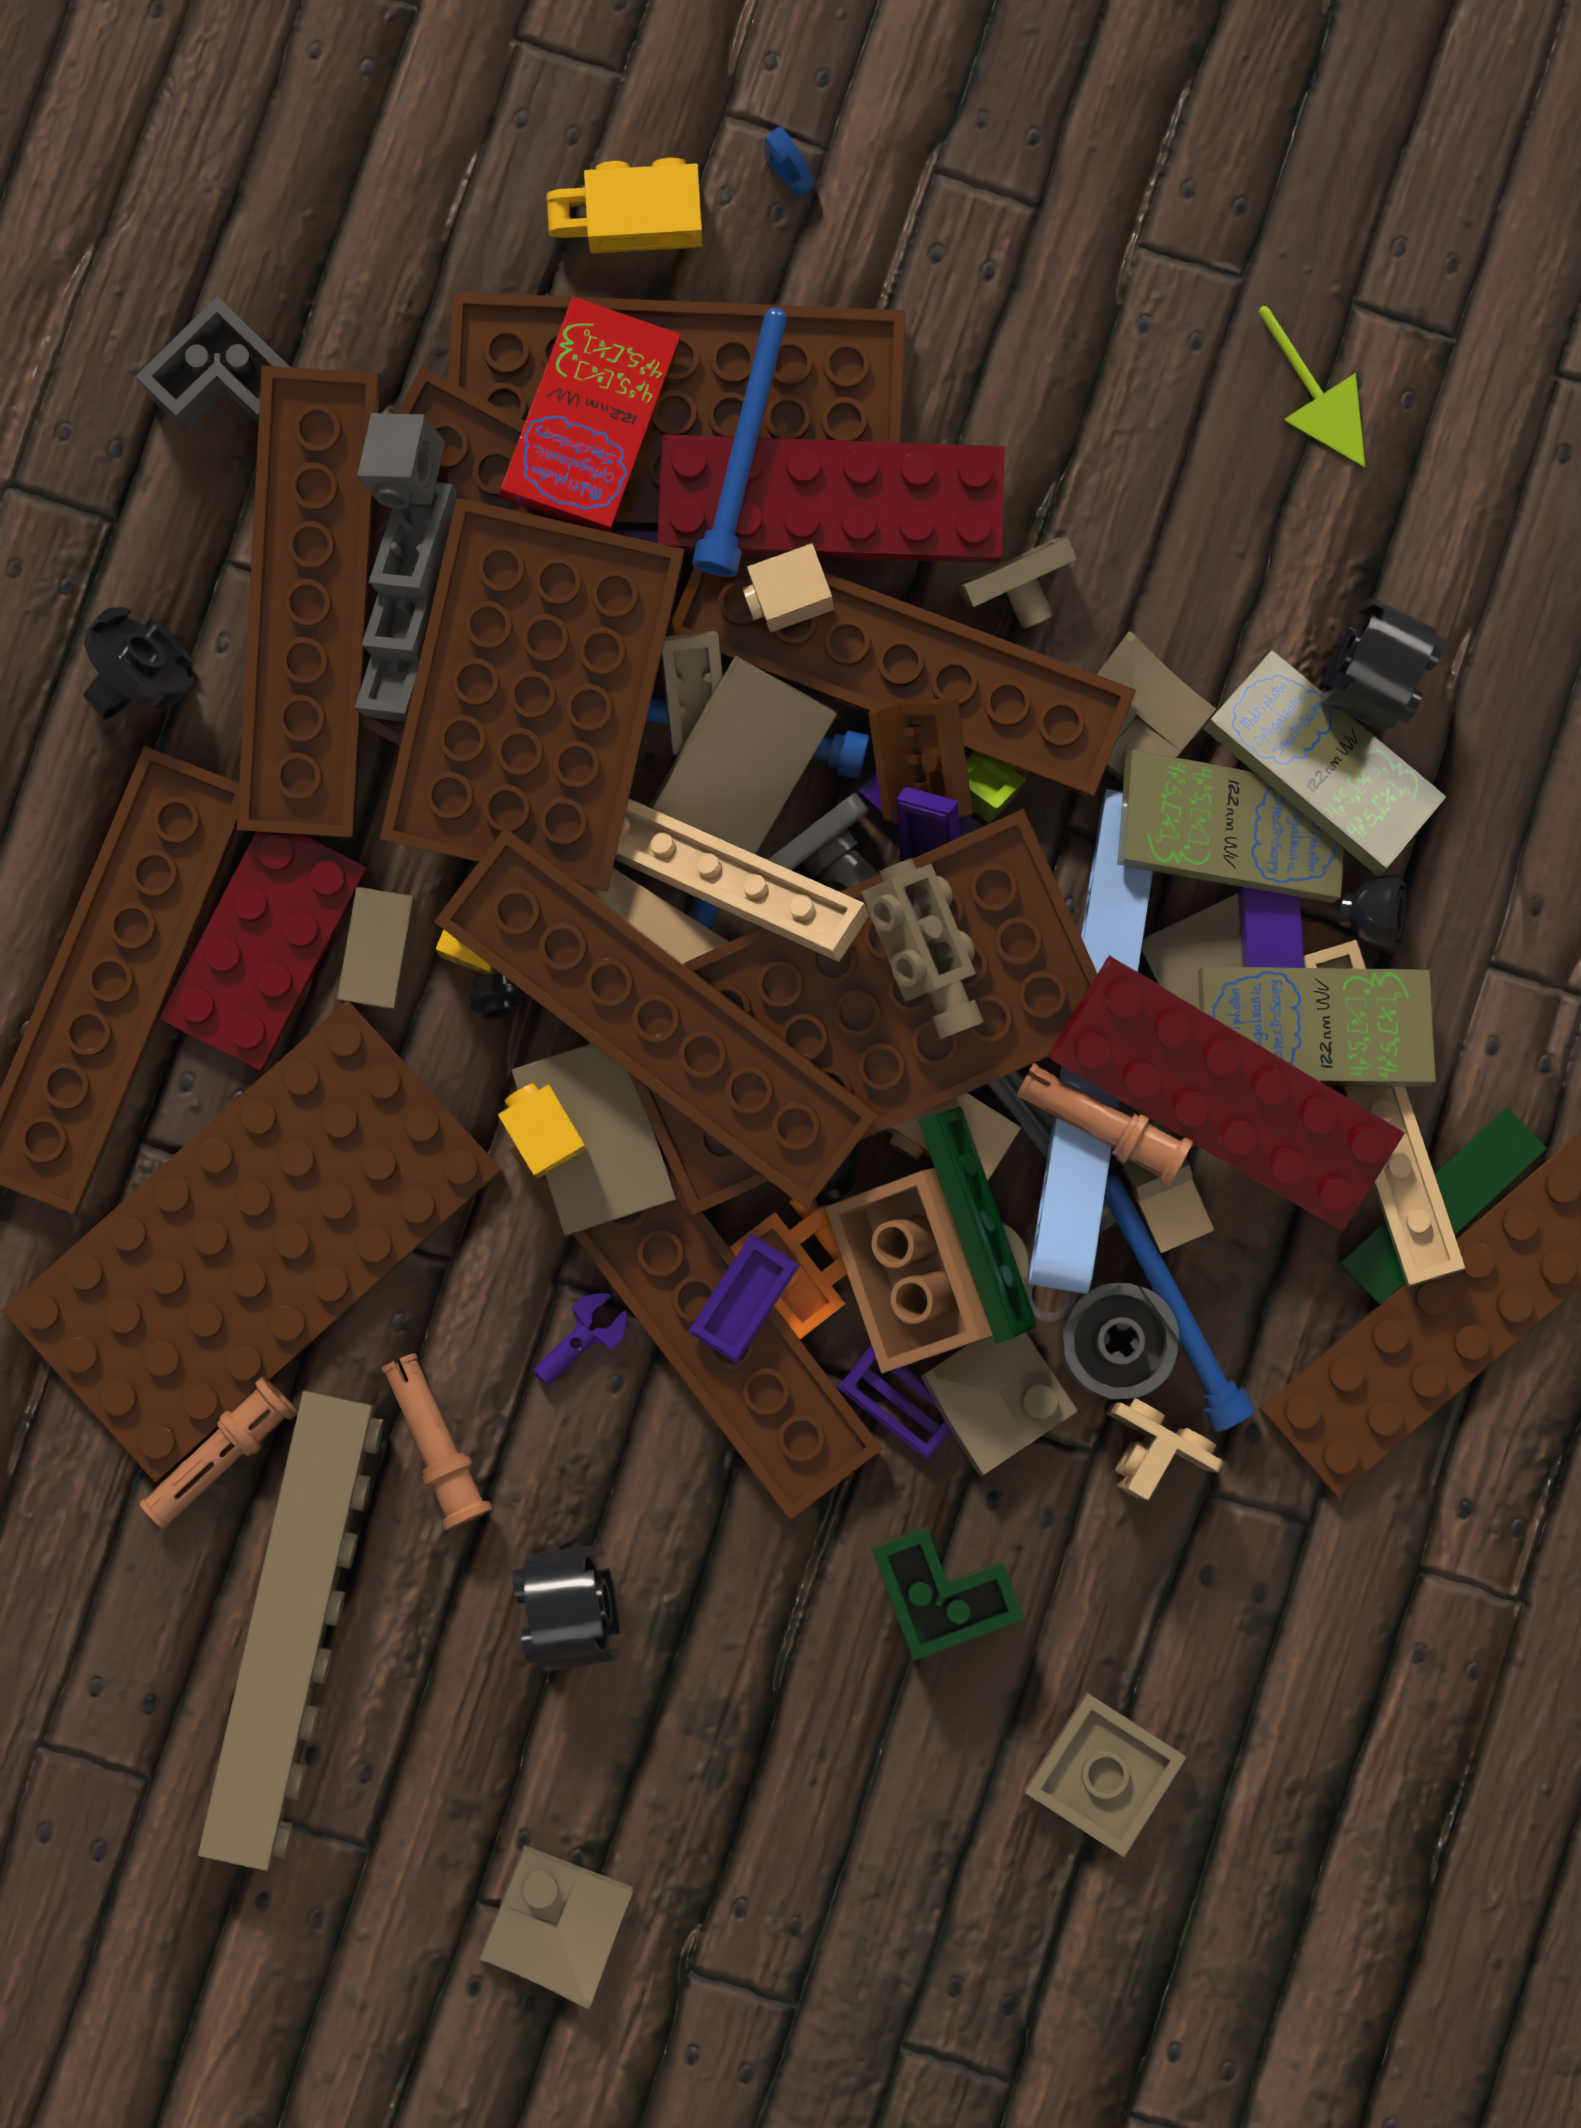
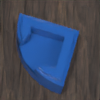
M780 125L765 137V160L794 196L801 198L815 187L814 179L800 151Z

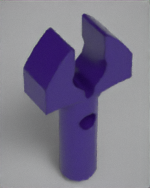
M611 1294L586 1295L571 1307L577 1314L576 1328L535 1366L534 1373L538 1380L549 1385L591 1345L605 1344L612 1350L624 1339L627 1327L626 1310L613 1321L611 1326L596 1328L594 1331H590L595 1310L602 1307L612 1297Z

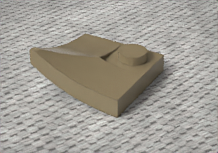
M1130 631L1097 673L1101 677L1136 689L1134 699L1106 767V771L1122 784L1124 782L1125 756L1132 749L1180 758L1215 715V707L1169 670Z
M1026 1332L1000 1343H995L994 1337L991 1336L968 1344L921 1376L945 1422L979 1476L986 1474L1078 1412Z
M524 1845L481 1950L480 1960L524 1977L582 2007L590 2009L608 1956L633 1894V1887Z

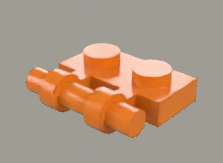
M794 1199L789 1202L802 1219L792 1229L789 1230L776 1212H774L729 1247L734 1255L737 1256L750 1234L800 1265L774 1305L799 1340L845 1305V1302L832 1285L844 1276L850 1281L825 1208L828 1205L825 1203L820 1206L816 1199L807 1209ZM813 1235L834 1260L823 1271L819 1270L801 1246L804 1241Z

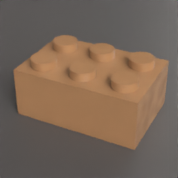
M935 1168L915 1173L825 1207L881 1373L910 1365L993 1336Z

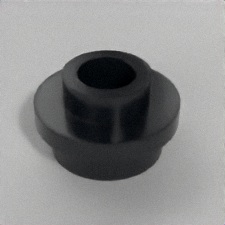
M501 973L485 975L474 980L471 984L472 994L468 997L469 1009L476 1013H482V1017L487 1020L508 1018L516 1013V1007L526 1001L525 992Z

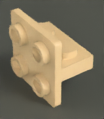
M1128 1399L1126 1405L1123 1403H1111L1106 1411L1107 1415L1145 1436L1141 1443L1139 1441L1136 1443L1131 1441L1115 1468L1117 1473L1123 1475L1117 1487L1136 1498L1149 1500L1174 1454L1205 1471L1219 1472L1224 1461L1212 1455L1217 1446L1216 1444L1188 1428H1185V1430L1179 1428L1176 1434L1161 1426L1165 1415L1138 1399Z

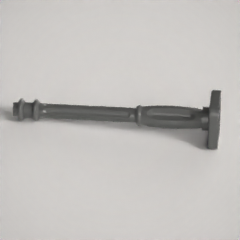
M853 793L769 858L768 861L793 872H796L803 866L812 879L819 875L825 886L838 892L880 874L853 849L858 842L849 832L852 827L868 815V807L857 793ZM1016 1070L987 1083L1047 1161L1053 1115L1022 1098L1016 1097L1025 1080L1021 1073ZM1105 1199L1103 1201L1100 1232H1103L1117 1222Z

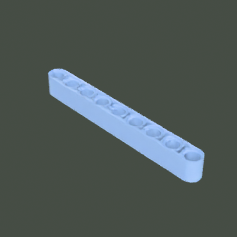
M1105 789L1100 810L1081 938L1097 973L1109 955L1138 972L1153 871L1117 865L1123 792ZM1061 1066L1059 1079L1117 1110L1119 1099ZM1053 1116L1030 1266L1029 1284L1088 1294L1095 1262L1112 1147Z

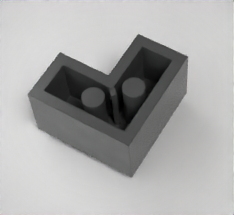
M216 296L135 377L146 395L187 433L225 394L259 425L262 366H290Z

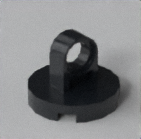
M114 607L104 610L93 621L85 634L84 646L88 658L99 674L89 685L83 698L104 720L119 713L132 700L138 704L153 708L172 707L185 695L194 682V677L188 678L186 672L192 661L179 640L162 624L152 618L145 625L134 619L127 618L132 609L125 607Z

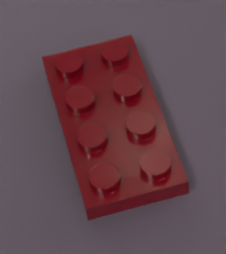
M256 831L158 1019L264 1072L355 897L356 887L361 886L369 869L303 834Z

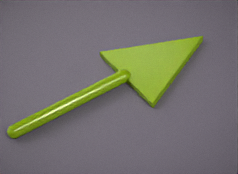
M1262 306L1259 309V315L1314 399L1285 418L1284 421L1365 468L1356 373L1323 393L1267 306Z

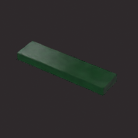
M959 1106L918 1120L995 1343L1015 1338L1037 1327L1032 1307L963 1109Z
M1508 1106L1496 1114L1434 1173L1454 1235L1547 1149ZM1385 1220L1338 1263L1377 1306L1381 1305L1405 1283Z

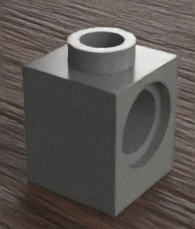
M371 413L357 477L374 496L376 501L384 506L403 509L407 508L409 504H432L445 441L425 414Z

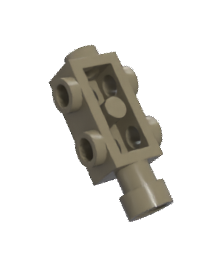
M912 858L879 871L883 882L861 891L905 1002L928 993L936 1013L931 1019L939 1039L984 1022L976 1000L969 1001L961 979L976 974L971 963L974 958V945L966 933L958 931L949 908L952 903V890L948 882L944 878L936 876L932 863L916 869Z

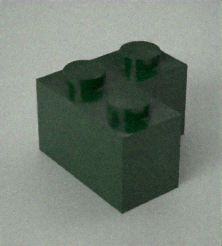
M926 1527L870 1547L909 1653L914 1661L1024 1619L1004 1563L1000 1561L946 1580Z

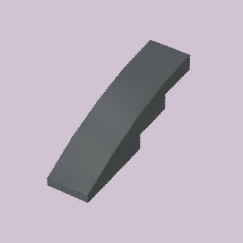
M436 483L432 504H409L407 508L403 509L392 508L368 582L378 592L362 642V646L371 654V658L355 708L364 717L406 722L456 503L457 489L452 484Z

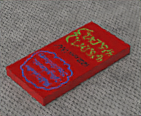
M572 296L502 483L499 498L575 525L610 532L681 334Z

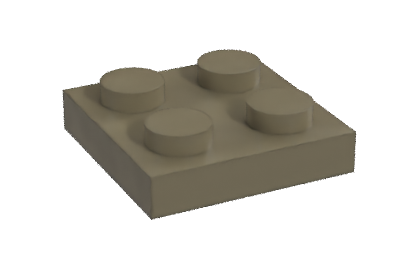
M1085 1692L1027 1784L1024 1792L1125 1857L1187 1757Z

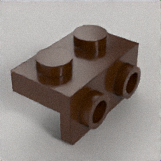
M908 699L870 710L869 721L884 822L898 823L897 797L905 786L957 800L959 818L973 814L958 699Z

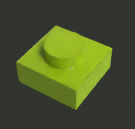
M972 754L966 760L973 812L990 823L1017 796L1026 778L1012 768Z

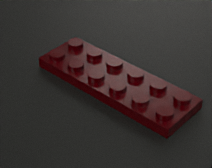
M662 434L658 517L659 544L685 549V553H694L697 541L704 539L707 530H712L735 437ZM758 438L734 535L739 539L738 548L742 551V555L778 556L813 543L817 557L1001 563L1005 446Z
M1111 955L1107 957L1047 1055L1051 1060L1181 1137L1192 1140L1193 1144L1342 1232L1347 1227L1405 1134L1396 1126Z

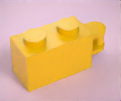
M680 158L659 159L654 161L652 166L630 167L626 162L608 161L598 164L595 170H584L585 188L557 189L546 194L549 235L556 238L588 237L590 254L702 247L698 164H686V161ZM570 207H586L587 218L571 219Z

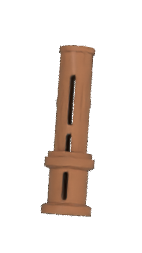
M1035 1063L1032 1065L1016 1095L1017 1098L1028 1101L1114 1148L1112 1154L1117 1157V1161L1123 1164L1128 1160L1159 1176L1160 1184L1167 1188L1176 1176L1193 1144V1141L1186 1137L1179 1141L1150 1125L1149 1117L1142 1113L1140 1115L1134 1113L1132 1118L1039 1068V1065Z
M416 1353L399 1358L408 1377V1382L405 1381L398 1363L395 1364V1361L381 1369L388 1379L427 1468L422 1470L424 1475L422 1480L425 1486H432L445 1515L442 1525L444 1530L447 1531L490 1512L493 1508L490 1501L482 1500L469 1471L473 1464L470 1456H466L465 1452H457L417 1361L418 1357Z
M262 1376L255 1383L257 1387L255 1392L233 1412L225 1411L219 1417L220 1421L217 1423L219 1429L188 1459L182 1462L150 1495L140 1501V1506L158 1526L166 1529L178 1514L205 1491L243 1453L247 1456L251 1453L256 1454L262 1448L260 1441L284 1418L292 1420L298 1414L291 1402L270 1381H266Z

